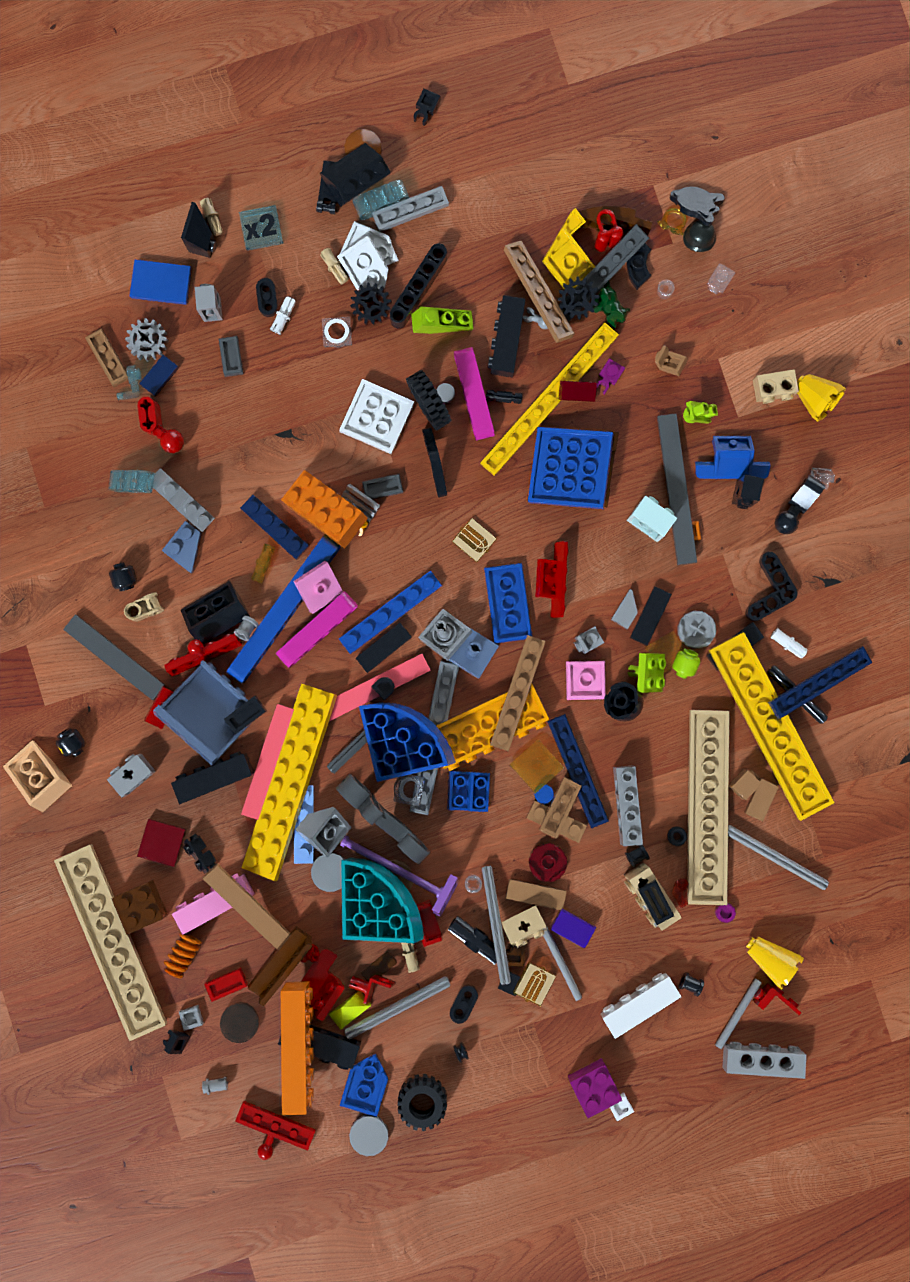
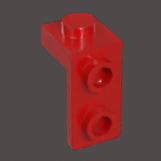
M767 983L763 989L760 988L754 995L753 1002L762 1010L777 996L799 1016L802 1013L797 1009L799 1005L791 998L785 999L782 996L784 992L776 985L772 987Z

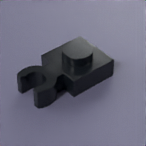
M423 88L416 103V109L419 110L414 113V122L417 121L418 117H423L422 124L425 126L428 122V114L434 115L441 96Z

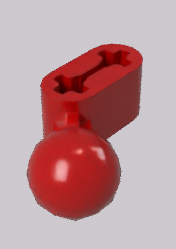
M147 396L139 399L137 407L141 429L149 435L159 438L160 445L165 452H179L184 446L183 435L177 430H166L163 428L160 405L155 400Z

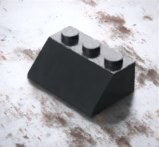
M365 143L320 172V175L340 207H342L387 177L391 171L382 156Z
M230 581L181 609L188 631L194 639L201 641L202 644L210 642L216 636L243 622V616L250 617L246 606Z

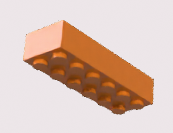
M286 982L280 991L282 1115H306L309 1107H312V1101H314V1088H311L312 1081L314 1080V1068H311V1063L314 1059V1048H310L311 1040L314 1037V1030L310 1028L311 1020H313V1008H310L311 1000H313V988H310V982Z

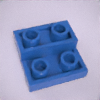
M449 771L447 809L488 812L490 773Z

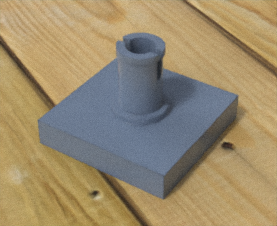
M471 629V635L449 661L479 679L499 645Z

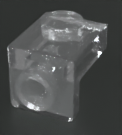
M719 263L707 282V285H709L708 289L717 295L719 292L723 294L736 272Z

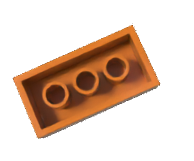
M306 470L300 474L281 499L287 507L344 549L368 519L361 510Z

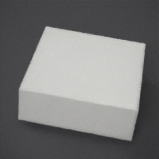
M625 1093L620 1094L623 1101L610 1107L617 1121L634 1112Z

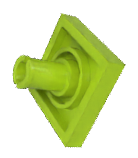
M639 653V666H629L628 670L635 671L628 672L629 677H638V692H663L665 685L664 669L666 667L665 654Z

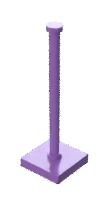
M347 835L343 838L340 846H346L435 894L438 899L432 911L441 917L459 883L457 877L450 874L444 888H439L353 842Z

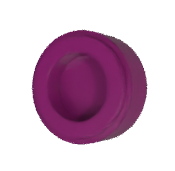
M727 903V905L716 906L715 915L721 922L728 923L735 918L736 912L731 904Z

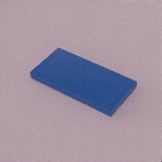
M522 563L484 568L494 643L525 640L527 635L532 636Z

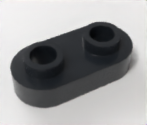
M262 278L256 284L258 308L263 316L272 317L278 311L276 288L271 279ZM268 287L270 289L268 292H264V288ZM272 306V309L268 311L266 307Z
M467 984L460 988L450 1008V1018L453 1022L461 1024L469 1018L478 999V992L474 986ZM469 991L472 993V995L470 997H466L464 995L465 992ZM461 1009L463 1013L461 1015L456 1014V1010Z

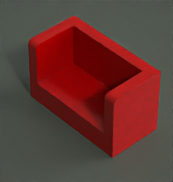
M427 900L416 904L423 925V946L426 947L442 941L443 936L436 915L432 911L431 901Z

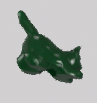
M608 281L604 288L600 289L599 298L595 299L598 306H593L592 308L595 313L604 312L607 324L612 329H615L617 322L623 323L626 321L630 308L621 306L616 292L611 288L610 281Z

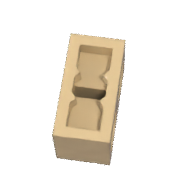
M795 369L757 375L753 380L756 402L763 401V404L772 403L775 399H782V401L791 400L799 392ZM782 383H786L789 390L783 389ZM763 386L769 387L770 393H766L763 390Z

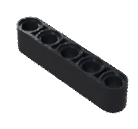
M436 243L430 248L392 307L390 322L394 328L401 329L407 324L411 314L415 312L445 265L447 249L443 244ZM440 252L443 254V256L437 258L434 256V254ZM426 268L433 269V272L425 273L424 270ZM420 283L423 285V287L421 289L414 288V285ZM406 299L413 300V303L410 305H406L404 301ZM395 315H402V320L397 321L394 319Z

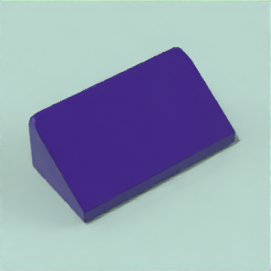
M564 909L560 910L551 927L552 931L582 948L587 946L596 929L595 926Z

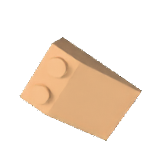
M33 740L3 766L28 804L41 812H44L72 787L64 773Z

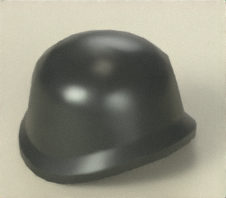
M700 220L690 224L683 234L685 246L696 252L709 251L713 248L716 241L713 225L706 226Z

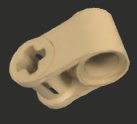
M157 592L127 604L124 608L125 616L137 622L163 612L164 608L159 604ZM137 607L139 613L136 617H132L131 610Z

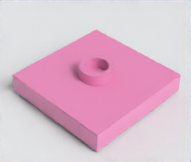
M326 561L293 581L312 614L343 593Z
M566 661V699H604L605 661Z

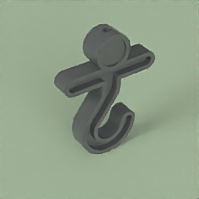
M349 774L336 787V790L348 803L357 810L359 809L361 815L371 825L375 823L399 842L397 846L415 863L420 864L430 854L424 843L404 823L386 810L377 801L375 795L352 774Z

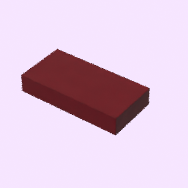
M560 380L558 400L595 402L597 383Z

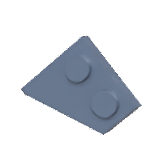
M185 521L162 551L192 574L202 533Z

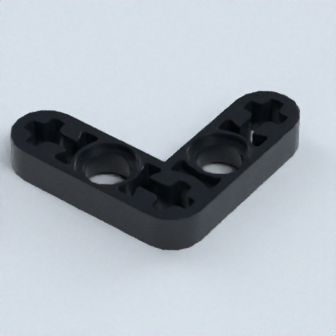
M432 428L422 429L438 498L447 496L441 460Z
M773 552L764 553L759 559V564L775 591L747 607L745 614L751 621H757L794 601L798 595L797 589L781 561ZM766 556L768 558L773 559L771 565L773 567L777 566L778 569H775L772 572L769 571L770 569H772V567L770 564H765V561L767 560ZM776 572H780L783 575V580L780 583L776 582L773 578ZM787 582L788 585L779 589L778 586H781ZM785 589L787 591L791 590V598L784 596V594L786 593ZM769 598L776 600L775 608L767 606ZM752 608H764V610L757 613L758 617L751 615V612H753Z

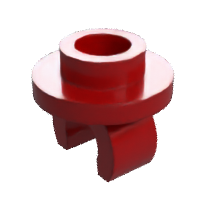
M312 944V948L303 957L301 963L308 960L311 962L318 961L320 953L316 945Z

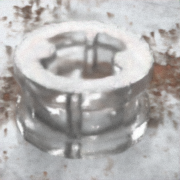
M662 280L658 284L657 295L662 299L670 298L675 289L673 282ZM664 286H668L669 291L667 293L663 292Z
M469 875L466 878L465 888L468 892L477 893L481 890L482 881L479 876ZM469 880H478L477 888H469Z

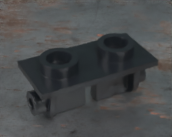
M195 833L189 837L190 842L188 839L183 842L185 844L183 848L189 856L192 855L195 859L194 864L196 868L205 874L209 871L207 867L212 869L216 865L217 860L210 850L204 854L201 852L207 846L200 835L197 836Z

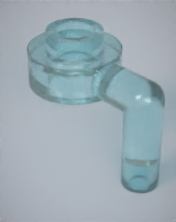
M135 365L127 366V376L132 391L117 393L118 400L140 397L138 384L142 377L140 369H136Z

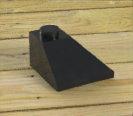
M191 202L181 239L188 252L211 258L212 252L214 253L216 250L217 242L195 202Z

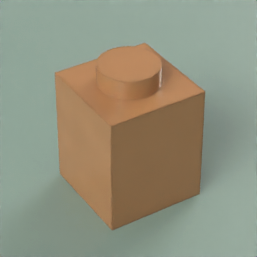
M743 769L728 787L741 799L747 800L762 783L758 780L760 777L753 770Z

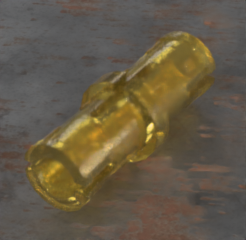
M268 544L263 545L259 559H256V567L251 580L263 583L267 569L271 566L270 561L276 549L275 547Z

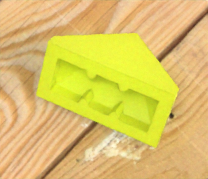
M357 991L329 1013L340 1030L372 1005L370 1002L367 1004L363 1003L365 995L362 992Z

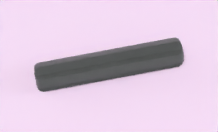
M365 730L327 765V768L332 773H336L367 743Z

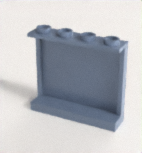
M202 660L201 665L161 706L158 705L153 712L155 716L209 764L213 765L250 726L248 725L239 733L234 734L224 718L248 700L244 697L245 693L237 687L235 689L225 675L220 676L216 672L217 669L213 664Z

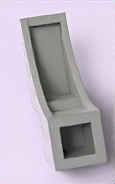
M161 468L149 479L148 483L201 532L215 519Z

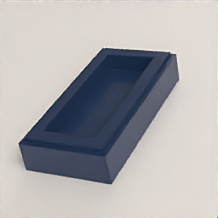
M162 355L139 384L156 397L179 367Z

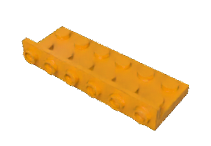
M532 683L514 737L518 735L519 738L530 734L528 730L534 727L536 730L547 726L546 722L549 721ZM508 692L436 726L446 738L456 761L454 764L444 766V770L448 768L449 771L460 767L459 763L464 760L469 763L477 759V754L483 752L485 755L495 750L494 746L490 744Z

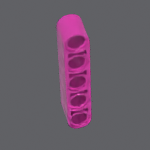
M473 348L454 351V358L475 440L495 436Z
M346 591L343 592L278 650L276 655L288 668L292 667L358 607V604Z

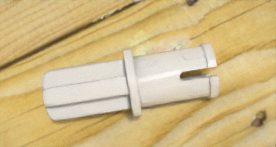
M285 298L279 312H276L277 316L270 328L271 331L279 335L282 334L287 320H290L289 316L296 304L293 298Z
M779 628L775 629L770 638L782 645L784 650L788 649L799 658H803L807 654V649L796 642L794 637H789Z

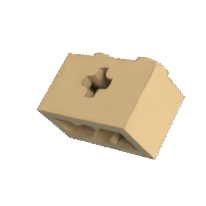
M537 906L501 922L513 947L517 946V948L527 944V940L532 937L537 939L545 935L544 931L548 930ZM523 924H526L527 926H529L527 932H525L524 930H522V929H523V926H522Z

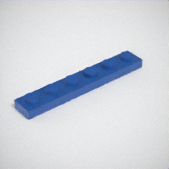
M429 571L340 637L339 640L347 651L352 654L441 588L442 585L434 574Z

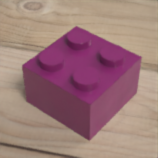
M602 1058L568 1075L569 1082L587 1119L623 1101Z

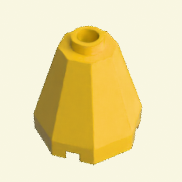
M811 374L802 375L797 380L799 390L797 394L812 418L817 422L827 416L826 411H832L836 407L846 390L839 383Z

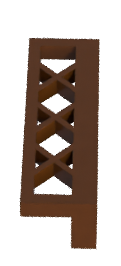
M297 926L248 985V989L259 996V1004L263 1007L312 948V937Z

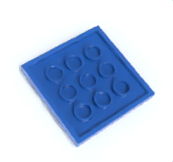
M538 427L528 502L604 509L613 432Z

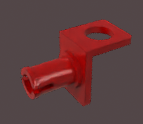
M376 974L370 978L369 982L353 976L350 981L352 984H349V988L365 993L363 1003L367 1004L372 999L376 984L391 988L395 985L396 981Z

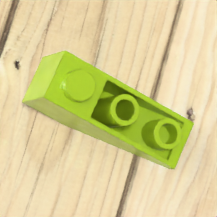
M420 307L411 314L413 333L433 334L473 330L472 311Z

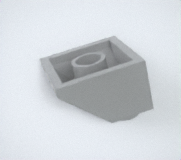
M331 807L308 814L295 830L309 844L328 858L351 829V826L336 808Z

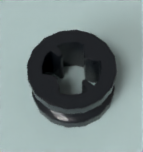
M463 1042L459 1046H453L460 1063L463 1062V1059H469Z

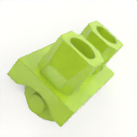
M694 401L686 402L687 408L683 413L684 420L688 423L698 422L707 424L711 423V417L718 416L716 404L708 405L705 402Z

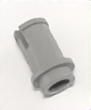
M227 1077L214 1080L206 1079V1081L202 1082L203 1093L210 1095L211 1092L228 1090Z

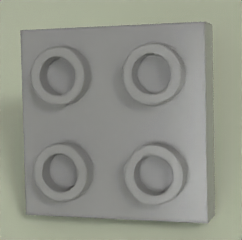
M442 609L418 638L448 661L471 635L472 630Z

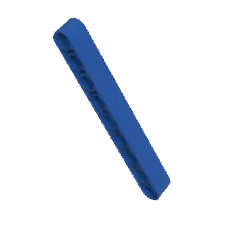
M327 535L320 539L252 634L250 640L247 641L229 666L227 674L241 684L248 679L303 602V598L293 581L324 561L330 564L341 548L339 544Z

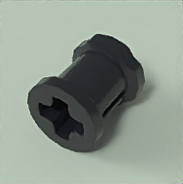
M639 845L638 848L629 853L625 852V856L632 868H635L636 864L641 861L650 859L643 845Z
M687 972L683 974L679 983L680 989L689 990L697 997L701 994L704 987V980L695 979L689 976Z

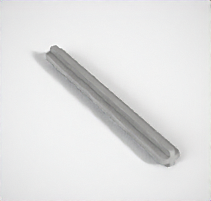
M728 825L729 837L822 890L827 888L829 882L826 879L735 827Z
M491 866L482 867V874L500 983L502 985L509 984L511 979L493 870Z
M444 976L346 1028L344 1031L346 1037L350 1040L450 987L449 979Z

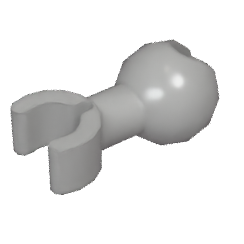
M527 307V313H530L532 316H523V321L527 323L534 321L538 323L541 329H548L542 317L535 314L532 308Z

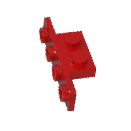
M568 541L555 542L554 560L537 559L535 597L551 599V618H563L566 609Z

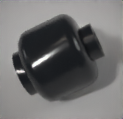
M125 562L113 565L114 569L109 571L113 588L119 589V592L134 588L137 578L133 566L125 565Z
M68 728L57 735L56 745L64 756L72 755L74 758L83 752L82 748L86 742L77 729Z

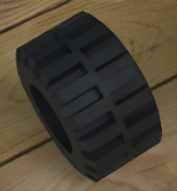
M417 1074L414 1079L410 1077L407 1079V1083H403L399 1091L397 1104L398 1114H401L400 1119L402 1122L406 1121V1126L410 1127L412 1125L413 1130L416 1131L418 1128L426 1131V1127H429L431 1130L434 1128V1124L438 1126L441 1123V1118L444 1119L445 1111L447 1110V1095L445 1088L441 1086L439 1080L436 1082L433 1076L427 1078V1074H423V1077H419V1074ZM422 1093L429 1095L434 1101L433 1106L426 1111L415 1109L411 1104V1099L415 1095Z

